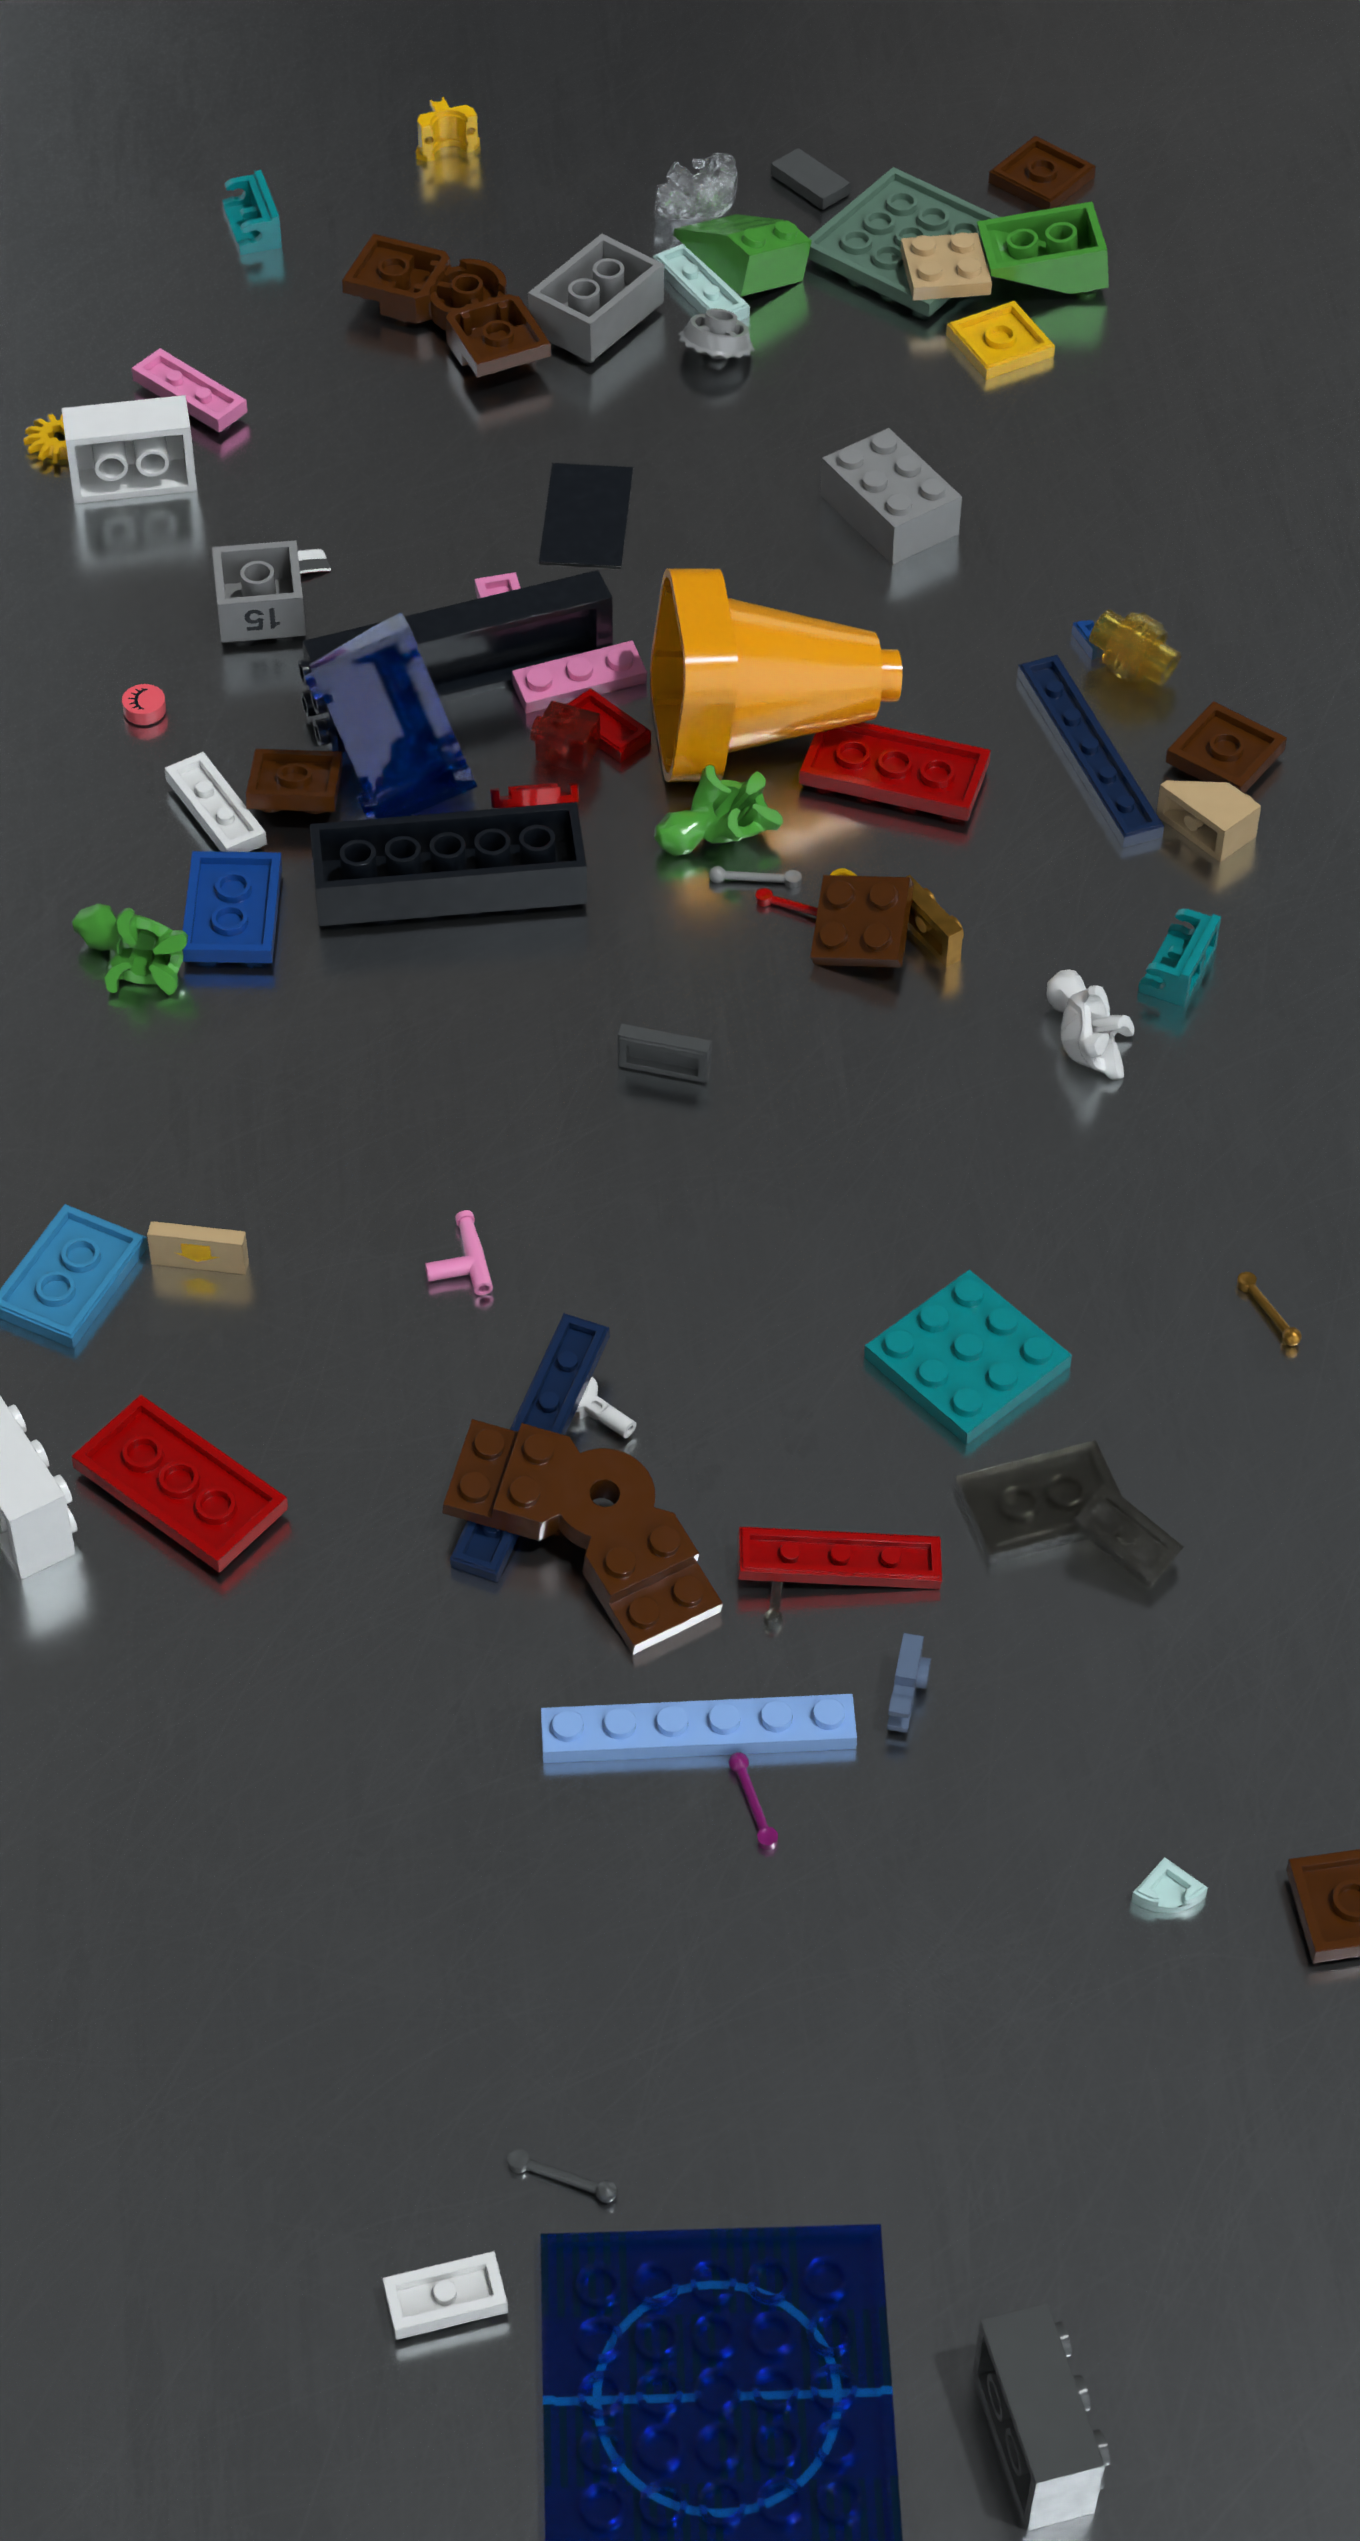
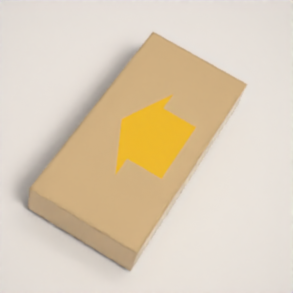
M155 1221L150 1222L147 1237L151 1265L246 1275L249 1264L246 1232Z

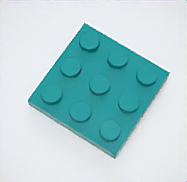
M970 1269L867 1343L864 1349L865 1359L965 1445L969 1444L1070 1368L1072 1354Z

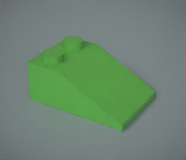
M1093 202L977 221L979 236L991 276L1067 294L1109 288L1108 251Z
M740 214L674 228L673 233L674 237L740 296L802 282L812 242L789 220Z

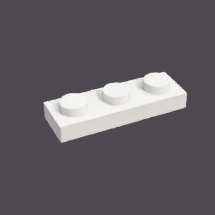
M204 752L165 767L166 781L221 852H250L267 845L265 830L251 812L246 809L244 803Z

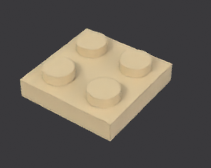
M956 233L939 236L922 235L913 238H901L900 252L913 301L991 295L992 280L979 233Z

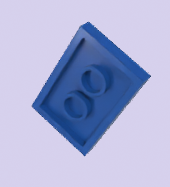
M192 851L183 931L188 935V943L183 949V962L273 963L282 874L281 853Z

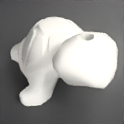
M1060 970L1047 982L1046 994L1051 1006L1063 1013L1061 1041L1065 1052L1078 1064L1102 1072L1111 1080L1122 1079L1124 1077L1123 1064L1114 1036L1117 1033L1126 1037L1134 1035V1025L1130 1017L1126 1015H1110L1108 998L1103 987L1094 985L1086 989L1082 977L1075 970Z

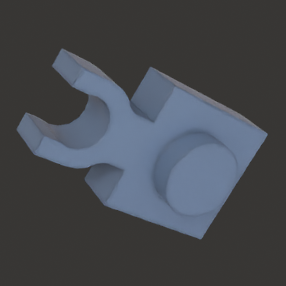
M903 1633L888 1710V1730L908 1732L916 1689L927 1688L931 1658L922 1657L924 1636Z

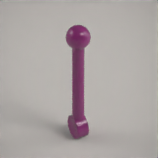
M736 1752L729 1758V1767L738 1774L759 1829L757 1834L758 1846L764 1850H771L777 1846L778 1833L767 1824L747 1771L749 1765L748 1757L744 1753Z

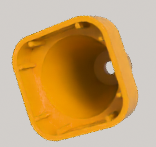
M665 569L651 651L650 692L662 769L666 782H700L702 770L708 765L715 767L716 776L719 780H722L727 754L730 752L873 720L878 714L881 702H898L902 689V661L898 649H881L879 638L875 632L728 598L721 569Z

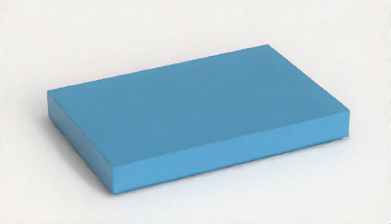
M64 1204L1 1287L0 1319L74 1349L148 1249L147 1237Z

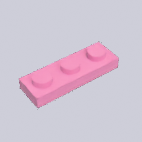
M161 348L132 367L133 381L159 397L186 395L188 414L217 432H221L247 413L246 399Z
M633 640L512 671V684L525 714L570 703L590 688L602 695L645 684L647 681V671Z

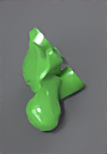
M708 765L702 770L691 810L668 812L655 827L654 839L662 850L673 856L690 854L702 839L711 843H727L740 841L743 838L754 836L767 830H778L783 823V818L777 810L768 808L762 792L766 786V779L762 773L756 771L745 782L719 780L715 774V767Z
M99 903L81 909L72 919L74 932L83 938L88 948L98 951L110 950L104 976L106 988L109 992L116 993L119 988V980L124 979L135 984H157L167 995L175 993L179 984L177 973L183 962V949L188 943V935L183 930H172L150 918L134 914L135 911L131 908H124L116 918L111 906Z

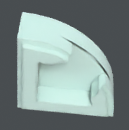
M1164 1857L1134 1890L1131 1902L1152 1912L1176 1913L1199 1904L1206 1897L1208 1887Z

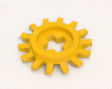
M51 413L47 414L49 422L41 418L34 420L33 425L35 426L26 428L25 434L28 436L23 438L24 445L31 444L27 448V452L30 455L39 451L38 460L43 461L47 457L52 459V463L58 464L59 460H68L66 440L59 441L57 437H54V433L62 432L65 435L63 416L61 414L60 420H56V417Z

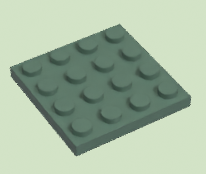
M892 167L809 237L812 242L808 259L930 317L950 298L913 301L900 252L901 238H913L922 235L939 236L956 233H979L977 221L999 218V216Z

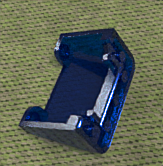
M402 612L383 620L309 664L312 673L304 677L314 700L324 698L364 790V792L356 796L366 819L373 816L376 819L411 816L478 787L425 667L411 628Z

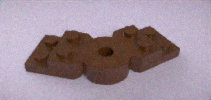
M372 234L342 279L343 293L378 301L380 315L416 324L432 319L436 325L446 330L447 344L462 366L469 364L477 377L551 356L550 341L520 297L507 294V281L504 273L489 262L478 259H460L459 266L452 267L450 265V257L446 251Z
M471 1420L443 1503V1514L538 1541L557 1533L559 1528L571 1542L587 1549L583 1574L632 1655L721 1612L723 1603L697 1563L699 1557L698 1550L673 1512L654 1507L655 1487L647 1469L636 1458L625 1452L608 1448L591 1449L580 1453L570 1436L521 1423L519 1432L482 1421ZM605 1498L613 1502L614 1505L602 1507L595 1504L593 1500Z

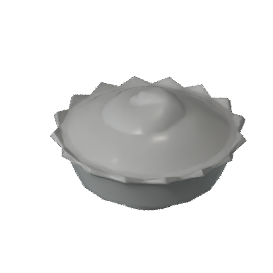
M709 309L706 313L694 315L683 331L678 334L680 336L679 341L684 342L686 348H694L698 354L703 353L716 360L728 359L730 357L740 359L743 355L750 356V353L755 351L752 346L753 343L750 341L748 327L743 322L737 320V316L734 313L724 309Z

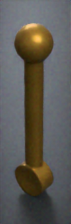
M1251 1272L1240 1273L1237 1278L1238 1289L1243 1292H1249L1282 1331L1284 1343L1289 1346L1299 1344L1302 1339L1301 1332L1295 1327H1290L1256 1286V1276Z

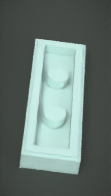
M683 244L653 255V259L664 264V278L700 314L706 313L709 309H724L734 313L739 321L750 317V306Z

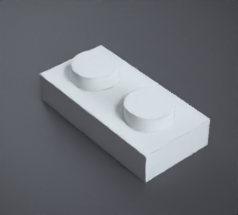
M494 2251L382 2278L396 2340L508 2313V2302Z

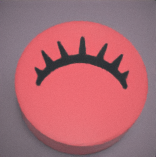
M150 684L135 685L126 690L122 696L124 716L134 724H153L162 719L166 713L165 695L157 686Z

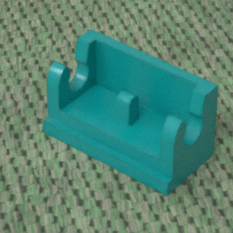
M256 170L252 175L235 177L228 180L224 184L226 190L233 191L237 188L244 190L240 196H231L222 200L223 211L240 255L282 248L280 216L262 170Z
M1184 908L1177 911L1175 918L1180 921L1189 922L1193 925L1194 929L1171 923L1168 934L1155 958L1145 970L1146 974L1139 983L1138 992L1185 1008L1217 947L1221 916L1215 914L1209 916Z

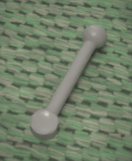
M714 866L709 871V878L714 883H721L725 879L784 883L786 887L795 889L802 882V874L797 870H789L785 874L725 871L720 866Z

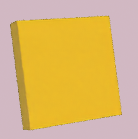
M1016 301L964 317L946 325L947 337L985 380L1054 357L1055 345Z

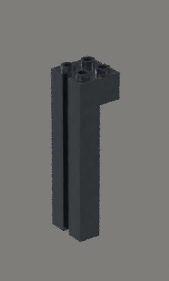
M599 570L304 640V659L298 660V668L301 680L307 691L301 692V702L305 715L307 717L313 716L315 719L313 727L319 746L326 745L328 751L342 752V759L383 749L382 741L374 726L373 719L512 686L513 670L612 646L613 597Z

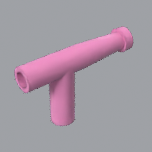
M469 1210L460 1211L456 1214L455 1221L460 1228L465 1256L425 1263L427 1280L431 1282L470 1275L475 1294L486 1295L493 1290V1285L484 1251L474 1225V1214Z

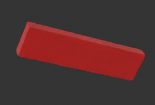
M739 1527L737 1535L738 1580L940 1589L942 1583L940 1536Z

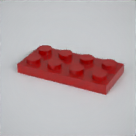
M860 722L815 733L799 771V784L968 821L990 763L991 750Z
M139 1395L71 1456L74 1469L219 1573L288 1510V1501L285 1495L143 1395Z

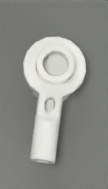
M591 1377L574 1416L579 1419L590 1416L594 1420H599L622 1437L628 1438L635 1430L636 1422L598 1397L597 1382Z

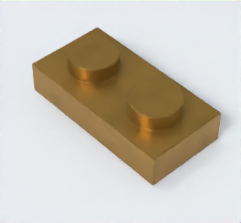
M911 875L906 876L910 877L914 884L908 929L946 968L961 960L962 939L964 938L962 925L955 916L949 915L936 902L934 895L929 889L923 888Z

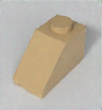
M1166 780L1160 784L1156 814L1161 820L1217 861L1222 862L1256 837L1261 805L1228 782Z

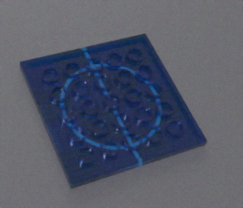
M881 2224L540 2234L545 2541H903Z

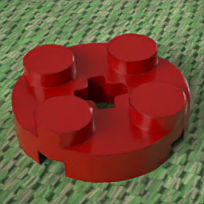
M558 783L508 787L509 796H500L499 788L490 789L491 808L579 802L578 783H568L569 792H561V787H558Z

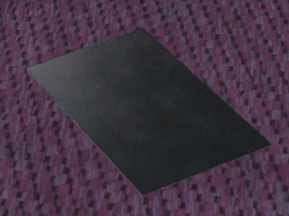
M552 463L539 562L622 567L633 467Z

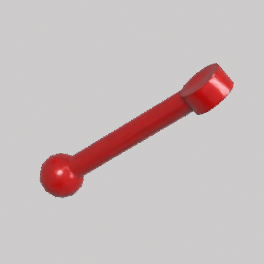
M768 888L758 889L755 893V901L761 907L773 904L817 917V907L774 896L773 892Z

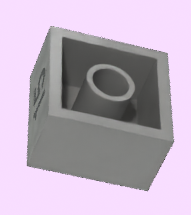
M296 540L212 547L221 643L306 636Z

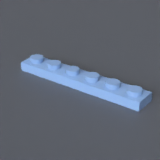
M853 1694L541 1708L543 1764L732 1755L736 1752L760 1754L856 1749L857 1745Z

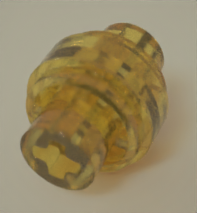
M1108 609L1098 619L1089 637L1090 643L1104 651L1102 663L1107 665V671L1126 683L1130 681L1138 683L1146 677L1162 686L1172 676L1181 659V653L1166 644L1168 632L1163 629V624L1144 612L1140 614L1131 612L1124 618Z

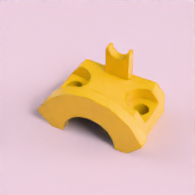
M444 97L439 102L429 100L433 112L420 114L417 119L418 146L415 151L416 159L426 162L434 161L435 152L449 146L459 147L465 150L466 153L474 152L480 145V138L478 137L477 114L473 107L461 105L450 108Z

